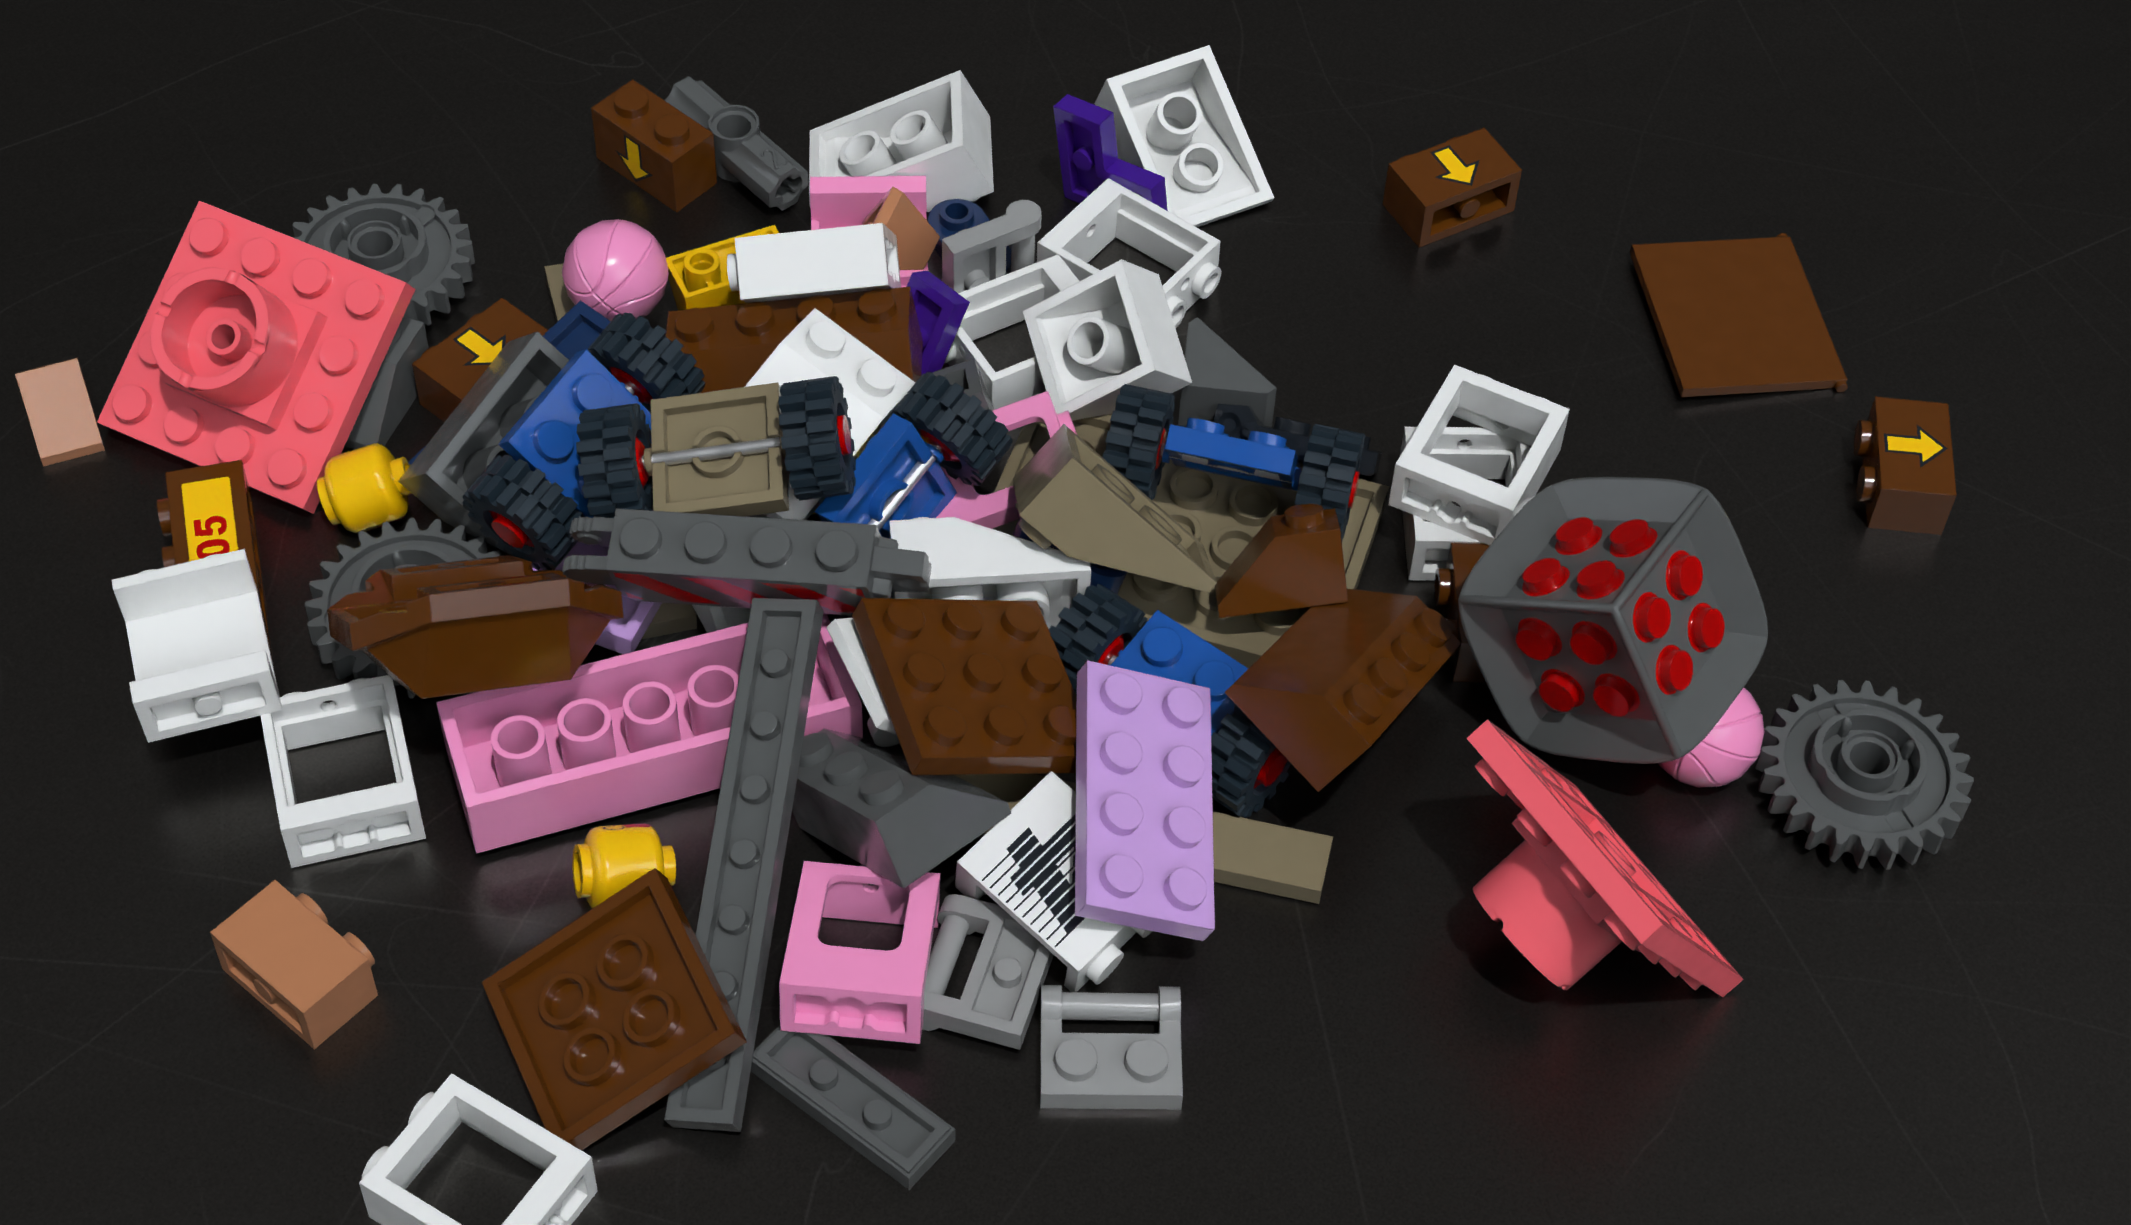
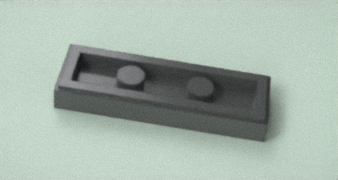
M779 1025L754 1050L751 1072L908 1190L920 1180L955 1142L956 1129L828 1035L780 1031Z

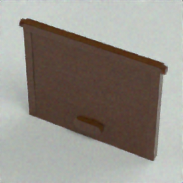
M1780 233L1777 237L1632 244L1629 253L1681 397L1836 388L1837 392L1847 390V377L1792 240L1786 233Z

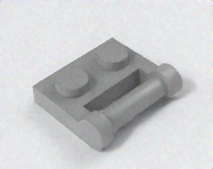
M1030 200L1014 201L1007 207L1005 215L943 238L942 282L957 293L1006 275V246L1011 245V272L1034 264L1035 234L1041 229L1042 211L1040 206Z
M948 895L944 898L937 916L941 927L929 958L924 990L922 1030L932 1031L942 1028L1020 1050L1041 993V985L1044 984L1054 955L999 905L964 895ZM974 932L984 934L961 999L944 996L966 935Z
M1041 985L1040 1108L1181 1110L1183 1080L1180 987L1159 986L1158 993L1062 992V985ZM1062 1020L1158 1021V1034L1062 1033Z

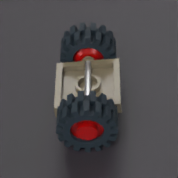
M831 376L783 383L781 387L777 382L652 399L651 430L649 424H645L646 415L643 410H640V405L637 403L583 410V413H580L579 416L580 424H577V435L580 442H576L577 454L581 458V464H578L579 476H583L584 480L582 491L584 498H588L587 508L590 516L614 518L616 508L744 517L789 511L787 471H790L789 482L791 488H794L795 497L799 501L853 494V486L856 484L854 474L856 461L853 457L855 447L850 431L852 429L851 418L847 414L848 404L846 397L843 398V387L839 383V378Z

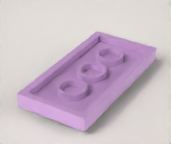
M1088 660L1077 672L1075 916L1204 941L1215 930L1210 688Z

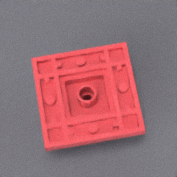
M199 201L97 423L198 466L242 460L250 488L314 514L320 501L317 479L324 476L325 466L329 459L342 453L416 289L402 280Z
M1486 720L1467 737V740L1483 757L1475 765L1477 771L1501 796L1507 794L1522 809L1517 814L1518 818L1512 822V825L1525 839L1474 885L1472 890L1491 919L1497 923L1503 922L1501 931L1549 981L1567 991L1622 941L1631 950L1641 952L1653 964L1659 962L1673 977L1676 978L1679 975L1695 991L1700 986L1705 985L1718 995L1724 997L1744 980L1576 785L1489 720Z

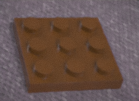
M861 598L852 617L912 775L1050 773L1051 771L1053 773H1076L1077 696L1037 601Z
M656 868L482 981V985L545 1129L581 1151L747 1043L668 878Z

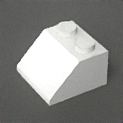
M1121 259L1023 311L1045 389L1049 392L1056 413L1059 414L1068 410L1072 421L1112 414L1115 411L1118 394L1120 395V389L1124 384L1173 393L1192 383L1162 283L1157 273Z

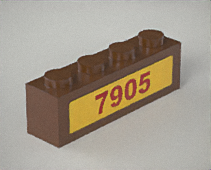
M237 460L165 472L168 498L158 499L157 509L163 536H172L173 546L162 547L164 567L202 559L214 554H224L245 549L258 589L271 652L253 500L243 461Z

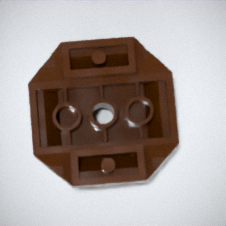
M510 555L381 569L365 581L366 590L347 594L327 609L329 631L332 638L352 651L361 650L394 681L421 699L571 680L610 620L624 618L621 591L603 584L585 583L566 578V575H563L561 570L533 571L532 562Z

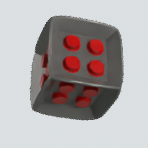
M1583 477L1558 482L1545 488L1522 507L1487 548L1465 580L1458 599L1461 623L1473 656L1494 701L1511 730L1521 741L1539 751L1579 759L1651 764L1673 761L1685 756L1706 738L1739 695L1756 670L1768 640V623L1764 603L1730 519L1721 504L1708 489L1690 482L1674 479Z

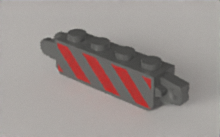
M616 508L614 518L579 516V518L572 520L569 534L570 537H573V540L585 543L586 545L608 546L609 549L607 556H584L580 554L567 556L564 559L562 572L563 575H566V578L580 582L615 585L617 590L622 592V596L636 601L751 609L753 598L810 599L819 602L824 610L823 614L852 616L861 598H891V592H928L932 567L926 552L898 549L899 544L897 540L881 537L877 525Z

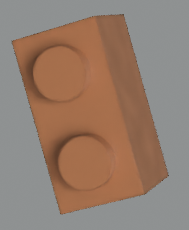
M276 880L271 882L210 932L222 969L314 1050L378 996L371 970L375 960L366 945L350 932L341 936L328 925L326 915L312 898L304 893L295 897Z

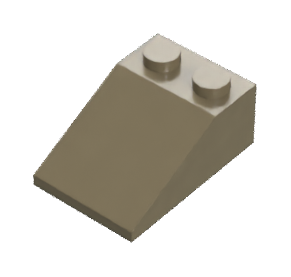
M1065 424L1060 427L1013 478L1017 501L1015 507L1019 512V516L1022 517L1018 524L1023 532L1041 548L1047 550L1053 544L1070 558L1204 592H1209L1217 584L1204 546Z

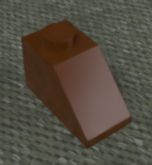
M1301 504L1286 509L1285 515L1271 516L1217 581L1215 591L1219 618L1348 602L1341 531L1335 508L1323 510V507L1318 504Z

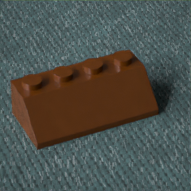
M910 286L668 311L666 337L671 341L676 338L683 345L681 351L684 354H692L697 361L694 367L702 369L704 374L702 380L705 382V387L701 393L745 387L777 346L814 308L915 383L922 373L923 338Z
M1347 589L1348 602L1312 606L1225 691L1226 695L1318 792L1373 745L1461 645V642L1452 634L1447 620L1436 610L1428 608L1418 596Z

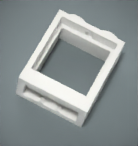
M1109 178L1037 242V262L1059 254L1079 281L1100 271L1088 264V262L1115 237L1176 271L1162 286L1175 328L1181 323L1186 311L1200 297L1206 299L1213 293L1221 278L1222 271L1218 267L1220 240Z
M883 223L735 238L736 254L727 255V274L731 291H740V300L746 303L901 287L897 238Z
M1059 254L958 293L970 303L944 364L948 362L950 366L975 358L994 410L1046 392L1036 356L995 372L973 343V340L1025 320L1024 310L1079 282L1078 278Z
M1454 365L1395 464L1388 505L1491 545L1511 519L1538 492L1561 450L1570 409L1493 380L1488 376ZM1452 416L1531 446L1509 487L1429 457ZM1452 501L1458 503L1461 507L1454 505Z
M1417 427L1404 428L1400 455ZM1445 427L1429 457L1485 479H1505V486L1509 487L1530 447L1527 444L1486 428ZM1465 439L1469 440L1468 442H1459ZM1402 511L1408 580L1434 581L1436 569L1446 568L1451 543L1485 544Z
M389 675L375 678H359L346 684L308 692L288 693L280 697L281 711L260 715L280 830L291 868L426 839L394 683ZM386 730L397 783L297 804L288 750Z
M452 1073L435 1093L429 1092L418 1101L411 1112L407 1127L390 1147L383 1146L372 1155L364 1168L362 1180L359 1182L369 1217L381 1225H462L405 1189L461 1122L544 1171L502 1225H572L598 1192L593 1161L590 1155Z

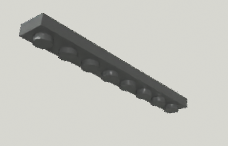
M752 599L696 930V938L747 1043L669 1093L664 1120L673 1128L741 1132L824 610L817 600Z

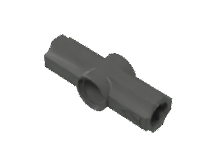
M690 76L673 85L671 93L664 101L714 134L717 176L728 181H740L770 208L778 207L783 211L798 202L800 194L808 186V171L760 131L759 117L754 110L747 106L728 104L702 80L695 81Z

